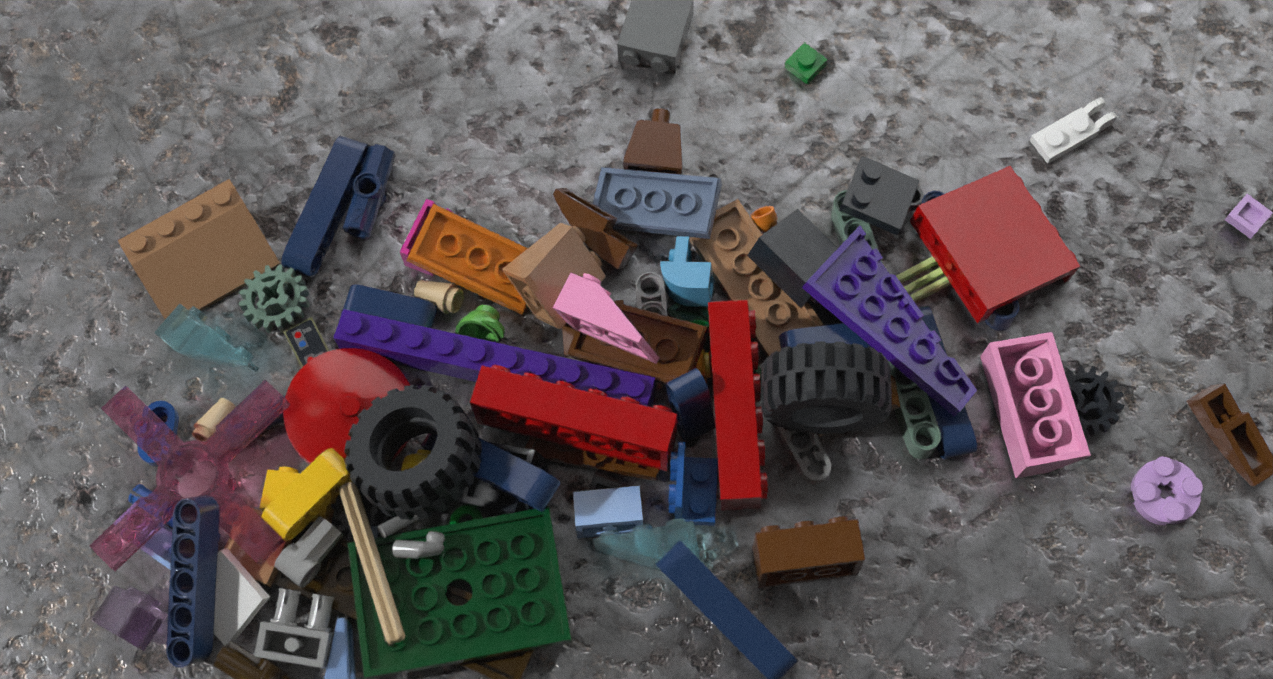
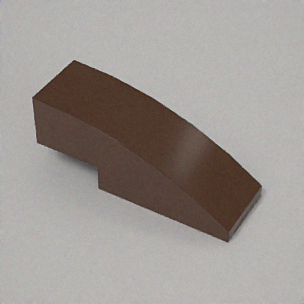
M567 188L555 189L553 196L561 212L572 227L576 226L583 233L586 239L585 243L601 258L617 269L627 267L638 244L612 230L618 218Z
M1226 384L1211 385L1186 401L1216 447L1250 486H1256L1273 475V455L1249 412L1240 411Z

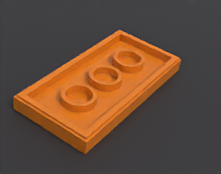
M433 204L406 261L521 315L527 304L502 269L528 248Z

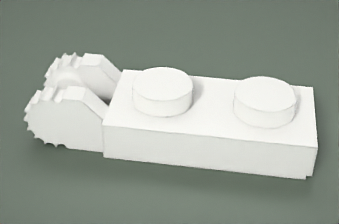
M1101 97L1090 102L1086 107L1077 109L1033 134L1030 142L1047 164L1096 137L1100 131L1113 124L1118 117L1114 112H1110L1095 123L1091 120L1090 116L1102 110L1106 105L1105 100Z

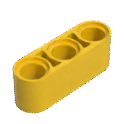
M333 448L324 451L266 506L261 515L262 519L283 540L289 541L295 538L340 495L339 487L341 485L352 482L350 473L346 470L345 459Z

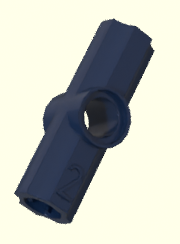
M378 144L369 146L361 173L353 182L354 194L343 225L344 232L349 233L353 237L364 239L371 236L378 210L386 200L384 191L396 156L395 152L386 146ZM368 189H375V191L370 194H364V192Z

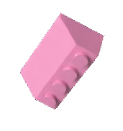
M1049 332L989 343L980 358L1015 478L1048 473L1088 458L1090 456L1089 448L1053 333Z

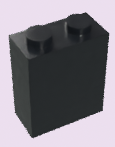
M796 209L760 236L747 256L800 308H803L810 301L814 304L818 301L802 287L838 248L805 215Z

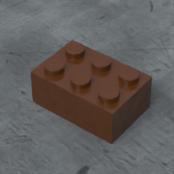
M847 516L834 517L829 519L828 523L815 525L814 521H801L795 523L794 528L781 529L779 525L765 526L760 529V532L755 533L752 546L758 588L858 575L865 561L858 519L849 520Z

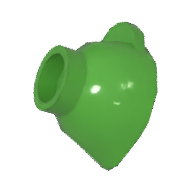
M480 305L476 310L471 311L460 320L456 326L455 334L500 343L505 335V328L499 322L500 314L495 308L489 305Z

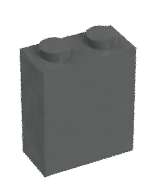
M631 0L617 43L618 60L624 61L629 65L651 67L659 72L669 71L676 73L694 13V0Z

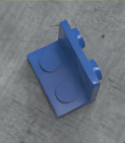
M678 442V452H671L670 481H676V484L669 485V513L675 514V524L715 526L718 458L685 457V442Z

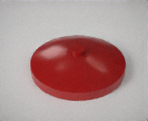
M342 348L323 353L305 364L295 375L287 389L283 406V417L289 441L298 455L309 465L320 454L330 448H333L340 456L346 459L347 455L344 453L345 443L347 440H351L348 433L353 424L357 425L359 421L357 417L363 409L367 411L373 405L371 402L378 396L382 399L388 395V391L395 388L402 391L404 386H410V384L395 364L375 352L358 348ZM409 440L398 449L392 462L402 453Z

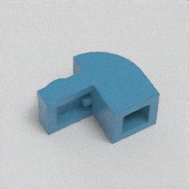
M677 236L675 249H670L669 261H660L666 293L673 301L681 305L708 307V302H712L714 287L711 262H692L689 236Z

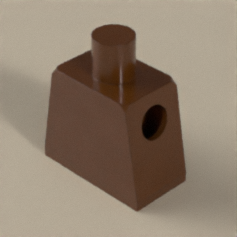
M662 108L654 109L651 121L638 120L636 122L624 156V169L682 175L681 127L679 124L669 123L671 113L668 110Z

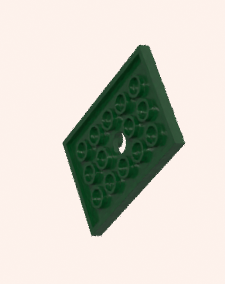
M546 507L544 512L533 509L389 535L386 538H374L405 634L403 640L393 644H389L385 639L355 542L348 543L365 679H375L572 642L549 507ZM429 532H439L445 536L443 543L445 548L439 555L418 559L400 558L393 555L392 549L396 540L426 542V535ZM457 580L468 582L473 589L471 599L461 606L451 604L446 597L447 589H449L451 583Z

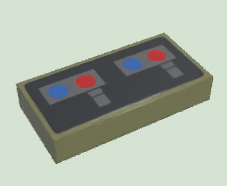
M312 317L283 331L301 368L313 358L329 351Z

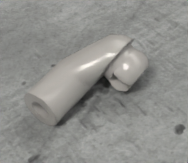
M429 532L426 535V542L396 540L393 544V555L395 557L413 559L439 555L445 548L443 546L445 536L439 532Z

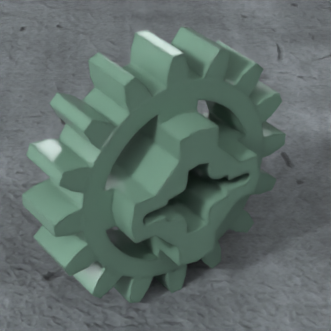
M278 264L276 271H272L269 265H266L265 273L260 274V272L255 270L253 271L255 276L253 281L250 279L244 280L248 289L239 291V294L244 299L239 302V306L245 311L243 315L247 321H252L256 329H260L264 325L267 333H271L273 327L277 326L280 332H283L284 324L289 323L290 326L296 325L294 321L296 316L299 318L305 317L301 308L310 306L307 298H305L310 295L307 286H304L306 283L302 276H297L293 268H290L285 273L281 264ZM292 288H294V300L290 299L293 293L291 291ZM256 296L259 298V301L256 304L258 307L257 310L255 308Z

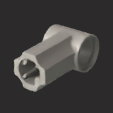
M319 516L297 543H291L280 553L275 561V567L299 587L303 588L318 574L321 568V561L343 537V534L330 522Z

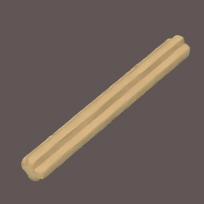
M353 482L343 484L339 487V493L385 639L389 644L400 642L405 638L404 630L359 489Z

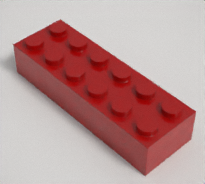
M748 300L708 302L721 511L761 508L762 499H767L768 482L767 473H760V466H765L766 460L764 439L758 440L757 435L763 434V413L761 407H755V402H760L761 394L760 374H753V370H758L757 342H751V339L756 338L755 310H749Z
M492 365L491 368L481 366L470 400L477 424L663 471L668 470L671 452H673L677 437V414L672 413V410L662 405H654L653 408L640 405V402L633 398L621 397L619 400L607 397L605 392L597 389H588L587 392L575 389L574 385L565 381L551 383L543 381V378L536 374L524 373V375L511 373L508 368L500 365Z

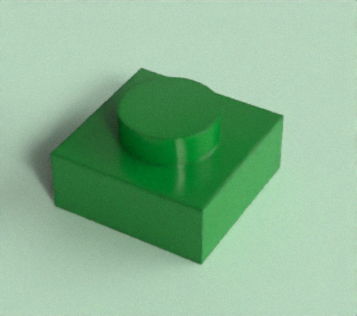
M804 42L785 61L784 68L808 85L827 65V59Z

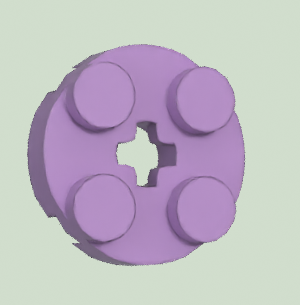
M1159 457L1154 461L1146 463L1135 474L1131 482V492L1133 491L1135 500L1133 503L1136 510L1146 520L1157 525L1179 524L1186 521L1195 513L1201 501L1202 482L1186 465L1168 457ZM1158 485H1168L1171 487L1174 497L1168 496L1166 499H1163L1160 496L1162 491L1158 488Z

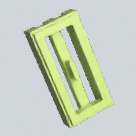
M932 256L896 275V277L903 283L933 267L937 262ZM938 268L904 286V288L910 293L944 273L941 268ZM945 276L910 296L917 303L951 283Z

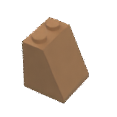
M559 223L502 269L534 316L558 329H561L567 322L555 311L553 306L570 273L581 277L586 273L596 277L601 282L606 277L600 268L603 264L599 257L593 251H588L583 242L586 239L583 233L576 226L572 227L563 223Z

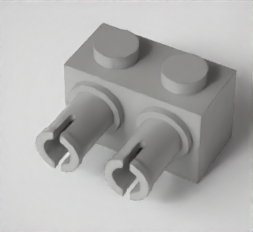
M279 588L274 619L261 621L254 657L326 668L334 632L331 631V628H328L335 597L313 594L308 624H304V627L297 626L298 623L294 622L301 591Z

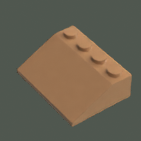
M230 179L118 240L130 264L170 328L245 287V279L252 281L255 279L253 271L257 270L260 274L265 273L266 265H269L273 271L277 268L278 264H281Z

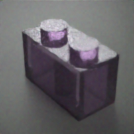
M114 585L91 621L145 651L168 615L157 609L161 602L130 585L126 591Z

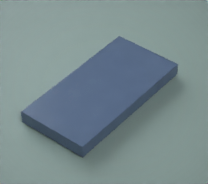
M602 167L593 204L618 218L613 229L710 239L722 181L720 178Z

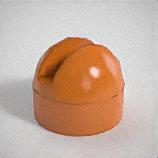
M773 206L759 208L751 214V219L761 232H767L777 224L778 218Z

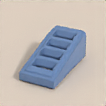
M337 618L324 679H356L353 625L345 618Z

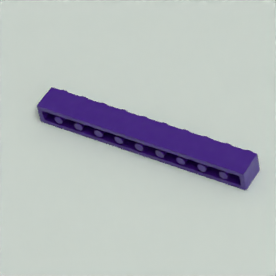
M346 309L342 311L333 337L340 349H365L387 358L393 364L474 382L477 381L481 366L491 368L492 365H500L508 368L511 373L519 375L532 373L542 377L543 381L551 383L565 381L574 385L575 389L587 392L588 389H597L605 392L607 397L619 400L621 397H629L639 401L640 405L652 408L657 393L655 377Z

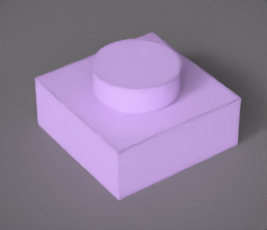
M1246 194L1225 221L1251 239L1273 212Z

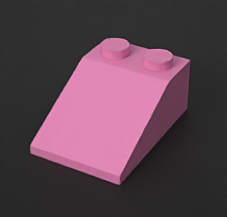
M570 273L553 308L571 328L657 364L659 360L657 354L610 298L611 293L600 286L601 281L586 273L582 277Z

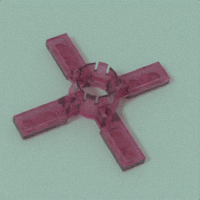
M264 380L216 425V432L206 441L191 440L183 442L125 385L101 409L159 466L156 474L157 488L147 497H140L89 547L116 572L173 517L176 504L182 499H187L179 494L178 487L180 481L177 478L184 476L196 464L197 460L199 463L213 462L216 467L214 482L208 490L199 496L208 495L217 501L220 509L219 526L260 566L285 541L234 492L236 479L230 477L232 474L229 471V463L287 409L290 403L270 383Z

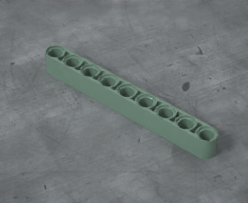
M847 190L839 192L834 198L831 211V221L839 245L841 246L849 237L848 235L861 226L866 233L864 238L872 250L875 248L878 250L870 224L839 211ZM890 363L891 375L895 379L897 376L907 377ZM896 380L901 408L894 411L907 450L914 458L927 459L934 454L941 439L940 430L928 395L912 380H910L911 384L902 385ZM906 406H916L921 411V414L911 415L907 412ZM923 435L928 437L931 445H920L916 440V436Z

